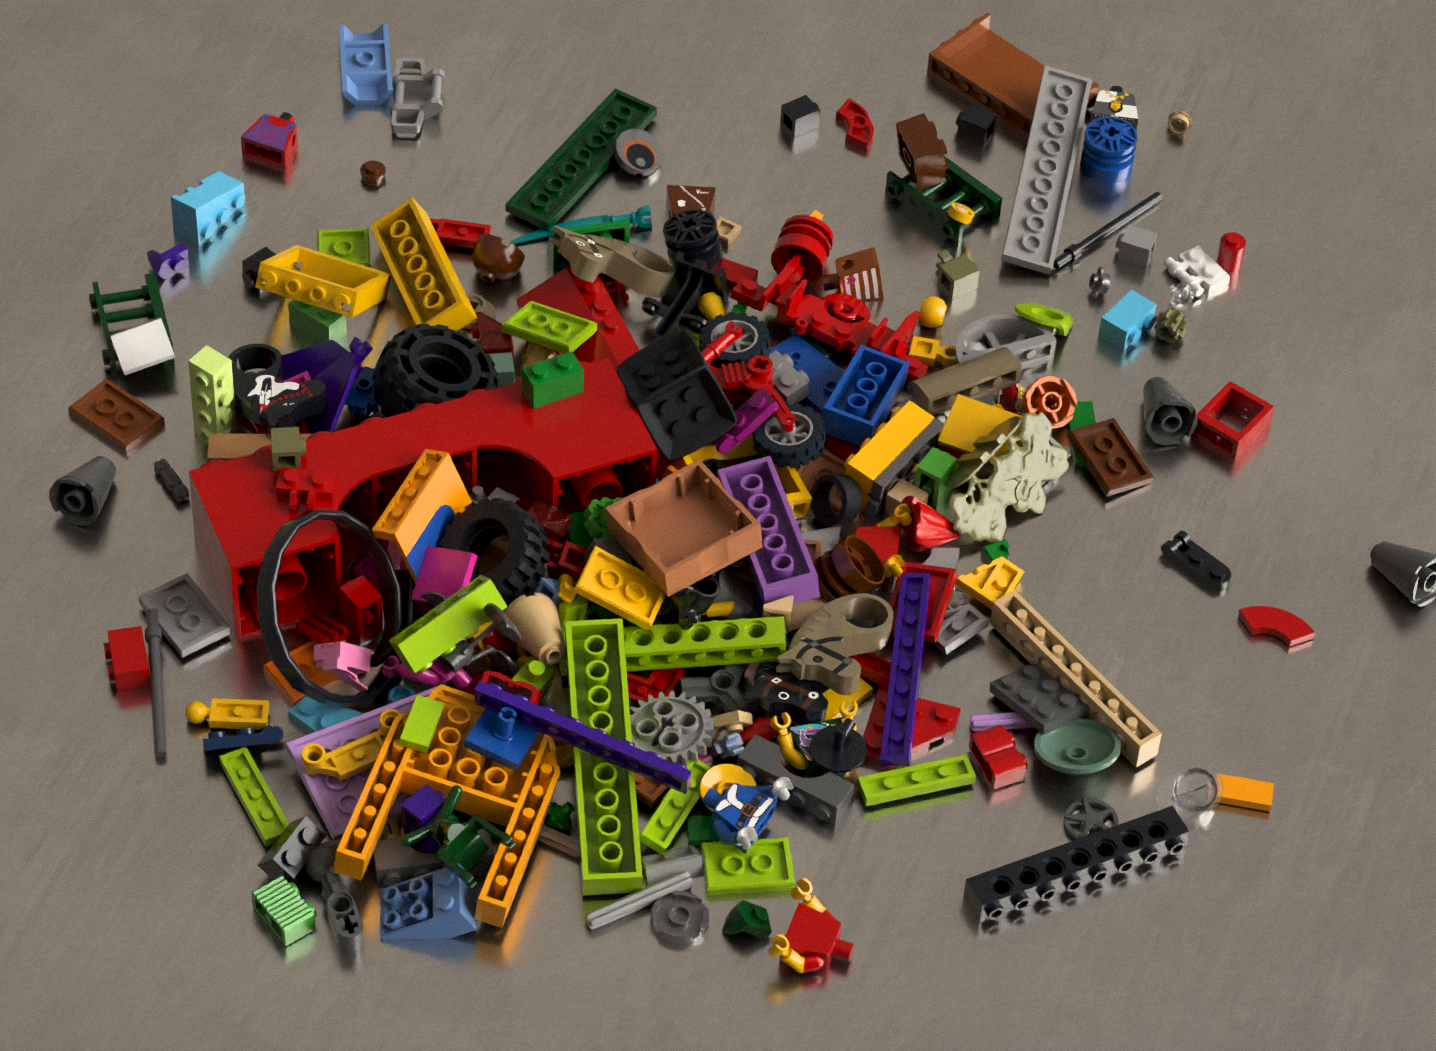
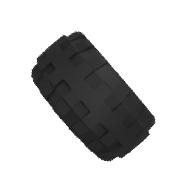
M418 324L415 328L408 327L394 335L392 341L387 342L380 354L372 377L375 380L372 387L376 403L381 406L382 414L387 418L409 412L423 403L439 404L462 398L465 394L475 389H485L488 391L499 388L498 372L494 368L495 363L490 355H486L484 348L477 341L468 338L467 334L459 330L454 331L444 325L429 326V324Z

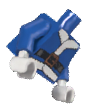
M788 777L778 778L774 784L765 786H746L734 783L725 795L710 788L706 792L702 803L714 809L710 826L722 845L735 846L746 854L753 843L758 841V836L773 817L777 804L776 798L779 796L781 800H787L790 796L788 790H792L794 787Z

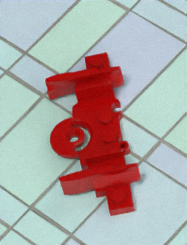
M799 255L794 256L786 263L781 273L767 288L758 285L752 280L742 278L732 289L730 298L761 312L769 303L774 304L778 307L776 320L787 325H794L793 331L796 334L803 335L808 331L812 337L835 347L837 352H840L841 349L850 350L852 352L850 358L854 357L860 345H864L909 362L907 382L919 379L927 374L929 365L917 358L908 356L910 351L908 343L912 338L920 313L915 310L909 316L907 315L897 330L894 331L886 326L888 322L886 317L878 326L869 322L871 316L869 308L854 296L842 293L830 294L823 299L810 294L803 296L807 280L803 279L799 285L795 284L802 279L805 269L804 266L799 265L802 258ZM828 305L832 307V313H833V315H834L835 317H837L838 319L832 317V316L828 313V311H827V306H828ZM855 319L860 320L859 322H856V323L843 322V321H853V320H855Z

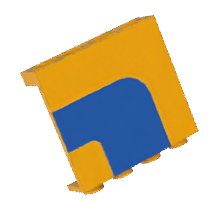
M424 450L372 529L375 538L395 542L415 585L427 546L438 547L440 539L445 537L444 529L447 524L451 525L455 520L453 517L458 512H464V507L472 503L448 452Z

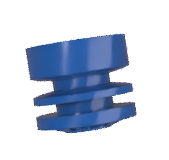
M1108 116L1094 119L1087 125L1085 130L1084 147L1080 161L1081 168L1086 176L1094 181L1101 183L1123 181L1130 176L1133 169L1134 153L1138 139L1137 131L1131 123L1121 118Z

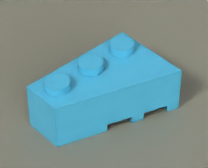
M218 171L201 180L200 186L186 188L185 194L171 196L174 234L197 246L210 238L213 232L221 224H224L233 212L243 206L245 202L243 182Z

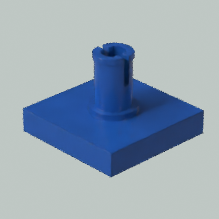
M504 707L499 714L485 708L466 737L464 747L516 771L539 736L540 731L516 722L517 712L513 708Z

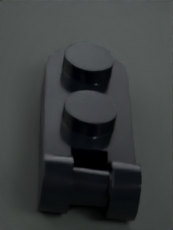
M1179 531L1174 535L1172 541L1168 540L1161 546L1162 553L1207 588L1220 591L1229 586L1231 579L1230 569L1194 543L1185 531Z

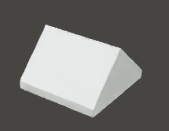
M161 317L110 335L124 375L175 358Z

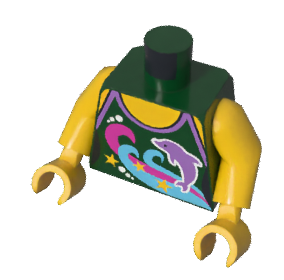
M855 700L852 703L853 712L850 713L844 710V701L841 703L839 711L845 720L847 718L853 719V715L857 712L858 705ZM786 712L782 713L783 726L778 724L776 716L771 718V727L779 732L777 738L785 761L797 770H801L806 778L820 777L830 772L822 769L814 762L810 754V743L813 736L820 729L843 724L844 722H842L841 718L788 727L791 718Z

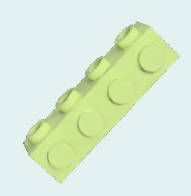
M206 345L189 359L188 363L194 435L208 444L209 434H237L232 360Z

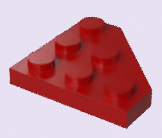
M879 688L863 739L866 741L867 755L864 761L881 765L880 755L888 690ZM918 698L911 755L928 748L929 744L941 738L944 741L953 737L961 708Z

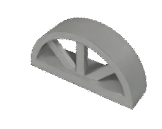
M996 314L982 317L970 323L959 335L956 343L954 365L1002 347L1008 348L1022 366L1054 358L1056 338L1040 323L1022 316ZM996 337L1016 338L1013 343L1000 346ZM985 339L991 347L981 351L970 348L972 345Z

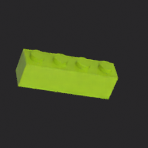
M480 575L391 638L389 642L406 669L414 673L423 672L433 664L432 661L440 655L444 656L452 652L456 648L455 644L462 639L474 636L479 631L478 628L486 622H493L484 612L486 604L493 603L502 611L508 606L491 579Z

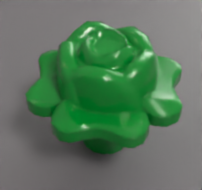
M568 801L562 806L556 802H550L545 817L547 824L555 830L570 831L572 829L570 814L575 810L574 806Z

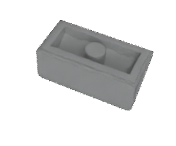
M694 845L667 850L663 855L655 853L641 857L642 874L648 886L682 871H687L691 878L704 874L702 855Z

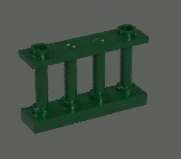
M945 157L948 164V170H945L946 181L921 191L910 185L913 181L909 174L900 178L892 171H889L887 173L885 191L957 244L962 242L965 224L957 222L949 216L947 211L952 203H960L962 200H965L974 206L971 208L975 213L973 219L981 213L992 220L1000 216L1002 197L947 157ZM944 187L949 188L955 193L938 205L929 199L930 196Z
M155 273L145 274L146 285L141 286V289L101 295L98 282L92 283L93 293L89 294L91 310L96 309L105 345V349L102 350L104 366L109 365L111 375H117L116 361H119L116 351L113 350L110 335L123 330L109 332L108 323L146 317L148 320H154L161 317L174 352ZM139 299L149 302V304H146V307L105 313L103 305ZM174 358L164 361V367L175 365Z

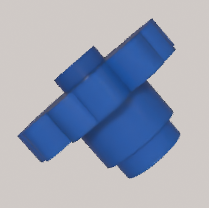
M367 366L363 367L364 369L352 383L344 404L347 405L350 412H355L362 416L381 410V406L376 403L372 388L375 381L372 379L375 368Z

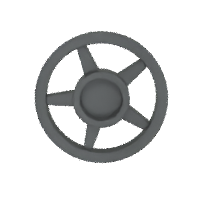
M1083 798L1075 801L1067 808L1064 816V827L1067 833L1074 840L1087 836L1089 833L1094 834L1108 829L1103 823V819L1108 815L1111 816L1114 826L1118 825L1119 821L1114 808L1098 799ZM1090 805L1100 807L1104 810L1097 812L1095 810H1092ZM1084 807V812L1081 815H1070L1076 808ZM1069 821L1079 823L1080 828L1083 830L1082 836L1072 829Z

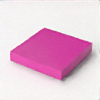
M427 546L411 599L416 602L431 604L425 599L420 598L423 593L439 592L449 598L470 583L477 555L471 552Z

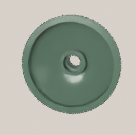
M1079 718L1044 735L1039 731L1035 737L1034 750L1042 763L1057 772L1069 775H1088L1102 771L1112 765L1120 755L1121 742L1116 732L1107 725L1094 720Z

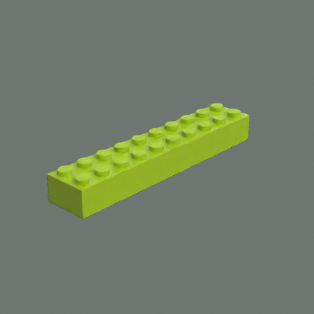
M623 619L565 621L570 717L576 718L583 725L592 729H601L613 738L627 740L632 743ZM572 746L582 896L634 893L641 890L643 876L635 773Z

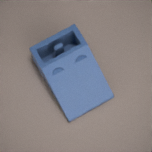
M445 867L380 889V938L382 940L450 939L477 930L476 919H474L476 911V885L473 888L468 887L461 878Z

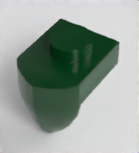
M742 900L728 913L722 931L730 935L744 931L765 939L772 933L767 909Z

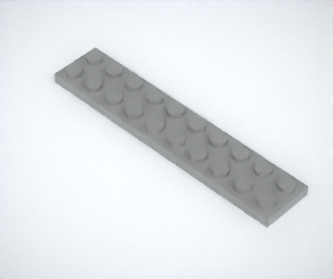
M1045 65L1042 71L1001 261L1045 274H1051L1093 79Z

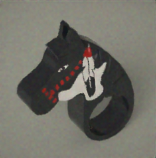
M249 344L237 348L229 355L228 358L232 360L235 408L249 420L267 426L270 436L271 428L293 427L303 418L326 411L328 406L325 384L319 380H308L301 384L284 382L281 353L275 347L266 344ZM251 369H265V370H263V371H258V373H255V372H247V373H245V371H248V370H251Z

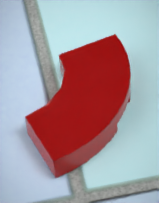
M848 98L836 112V119L847 128L848 132L845 143L867 152L873 141L874 127L868 112L861 105Z
M1252 606L1239 609L1238 616L1251 635L1269 634L1282 639L1289 647L1314 639V630L1301 618L1288 611L1268 606Z

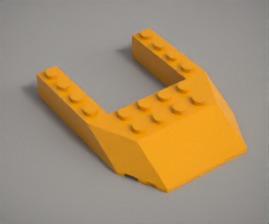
M440 684L427 696V698L445 703L427 753L399 745L400 737L411 709L405 714L402 712L394 718L336 850L333 872L362 880L400 791L413 795L423 786L428 785L433 790L440 791L447 797L450 789L454 785H459L462 788V794L454 810L472 816H481L487 821L507 827L505 832L516 843L511 850L500 843L478 897L474 916L476 920L502 928L539 837L560 777L559 764H557L555 755V743L551 736L540 732L516 771L464 747L466 737L485 708L475 704V695Z

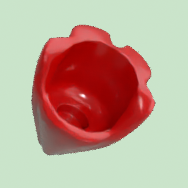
M912 495L906 496L902 500V504H906L911 510L909 515L912 517V521L907 526L901 523L899 526L905 531L906 543L912 552L925 551L962 536V534L953 529L954 524L923 501Z

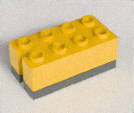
M910 400L902 408L900 406L897 407L890 421L887 424L883 422L876 430L875 436L872 439L867 438L861 445L859 452L856 455L852 453L844 463L846 468L844 474L854 479L860 489L862 512L871 519H874L885 507L887 493L901 479L908 482L913 479L919 463L932 447L937 448L938 439L944 427V423Z

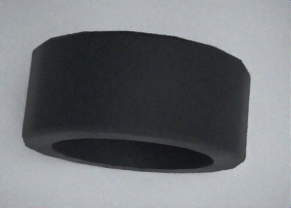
M828 474L821 476L815 481L811 489V510L821 524L840 526L850 524L857 518L861 509L862 499L860 489L854 479L845 474ZM834 484L839 488L842 496V507L838 515L833 513L829 501L830 491Z

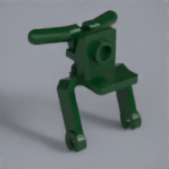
M454 785L450 789L442 808L423 827L402 836L401 844L408 847L432 835L435 839L434 844L440 848L437 853L442 865L461 878L468 887L473 888L477 882L468 870L489 849L477 831L480 829L484 830L510 850L516 843L512 841L513 838L504 831L501 832L481 816H472L466 823H461L452 812L462 794V788L459 785Z

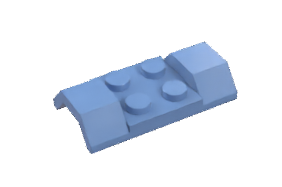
M383 23L374 33L355 34L344 25H338L343 96L355 106L383 104L393 94L388 23Z

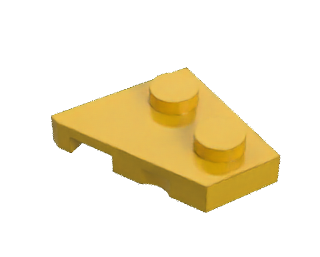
M1001 556L988 565L984 564L977 567L967 575H960L955 585L992 610L993 602L1012 592L1025 571Z

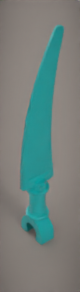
M650 205L638 208L636 212L632 211L631 214L614 216L611 214V216H608L607 214L559 223L554 226L565 229L629 220L633 226L638 224L642 228H652L651 217L642 218L644 216H651ZM540 229L512 240L510 243L516 245L547 237V230Z

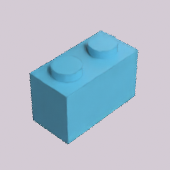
M1131 289L1101 317L1098 336L1125 350L1131 343H1136L1146 329L1149 330L1153 327L1157 318L1155 316L1157 304Z

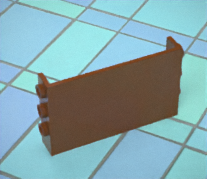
M986 13L930 52L927 72L981 108L997 114L998 119L1028 138L1042 71L1045 65L989 30L991 15ZM1096 82L1091 85L1086 110L1092 108L1096 102L1099 86Z

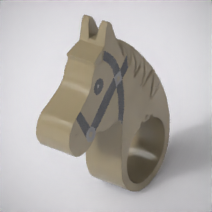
M867 593L842 596L830 601L815 611L795 634L789 650L777 657V662L780 664L777 665L776 672H792L799 680L819 681L841 695L855 693L859 688L861 666L856 660L848 656L874 652L888 644L893 622L891 606L884 599ZM868 618L877 622L880 626L862 628L851 624L847 620Z

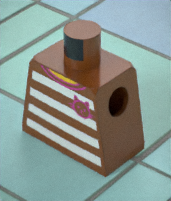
M875 247L837 258L835 260L837 273L822 276L824 291L840 289V293L854 296L861 301L884 299Z

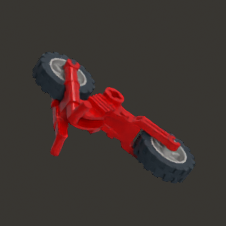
M729 312L725 316L720 314L715 316L714 320L710 319L707 321L706 327L701 328L699 335L700 351L730 404H733V406H737V403L743 405L762 387L779 405V408L753 431L754 450L757 451L758 457L771 456L773 463L779 468H784V466L797 468V465L802 464V466L809 464V461H815L819 457V452L822 453L824 450V421L821 420L818 412L814 413L813 409L808 406L801 407V404L794 403V405L784 403L776 389L774 390V383L771 379L773 377V362L769 358L770 336L768 328L766 329V324L763 321L759 322L756 316L752 315L750 317L747 316V313L742 312L740 314Z

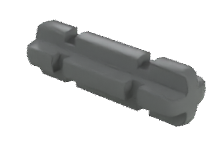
M166 459L156 461L154 463V471L161 477V481L169 492L173 494L172 496L180 503L189 498V490L182 484V480L173 468L170 467L171 465Z

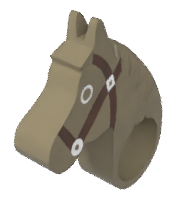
M554 226L553 230L560 238L550 236L549 241L556 245L558 253L562 254L569 261L572 273L578 278L594 282L597 275L603 273L641 294L657 298L666 295L676 270L663 257L638 245L622 240L590 234H579L559 226Z

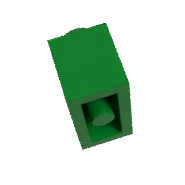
M572 351L522 368V392L533 409L583 393L584 369Z

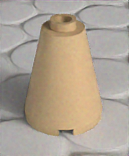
M534 593L535 595L528 597L526 595L519 596L510 603L504 612L508 620L517 627L521 634V639L516 643L545 665H554L560 662L565 656L566 648L555 603L549 596L542 593Z

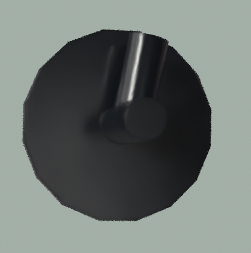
M847 718L843 724L820 729L813 736L810 743V754L814 762L822 769L833 773H847L857 769L864 762L867 755L866 741L860 733L853 729L856 725L853 719Z

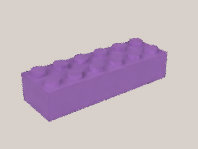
M771 456L718 469L719 481L726 492L738 500L761 524L763 547L745 556L763 605L791 595L794 596L793 604L820 597L817 572Z

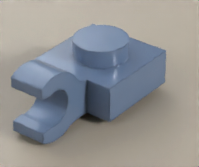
M737 732L724 736L723 740L712 744V747H707L712 754V758L719 755L721 760L744 752L743 746L740 747L743 741Z

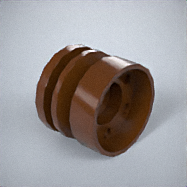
M856 535L845 537L832 550L826 551L823 556L813 561L818 575L819 591L829 602L842 596L869 593L882 584L885 579V569L878 554L868 542Z

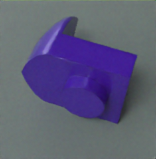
M182 243L161 254L154 250L147 252L152 269L163 279H168L189 268L188 249Z

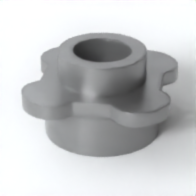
M1099 267L1097 273H1093L1089 280V288L1093 289L1092 296L1095 298L1098 296V293L1106 294L1110 286V275L1103 273V267Z

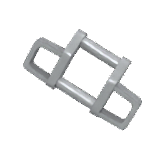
M422 58L396 59L395 76L392 80L394 100L390 108V116L392 117L391 131L393 133L417 134L421 130L423 120H427L442 111L441 84L444 82L445 76L443 70L432 69L426 73L425 62ZM403 68L419 69L421 75H401L400 70ZM431 90V98L423 102V104H403L404 91ZM397 119L417 120L415 123H397Z

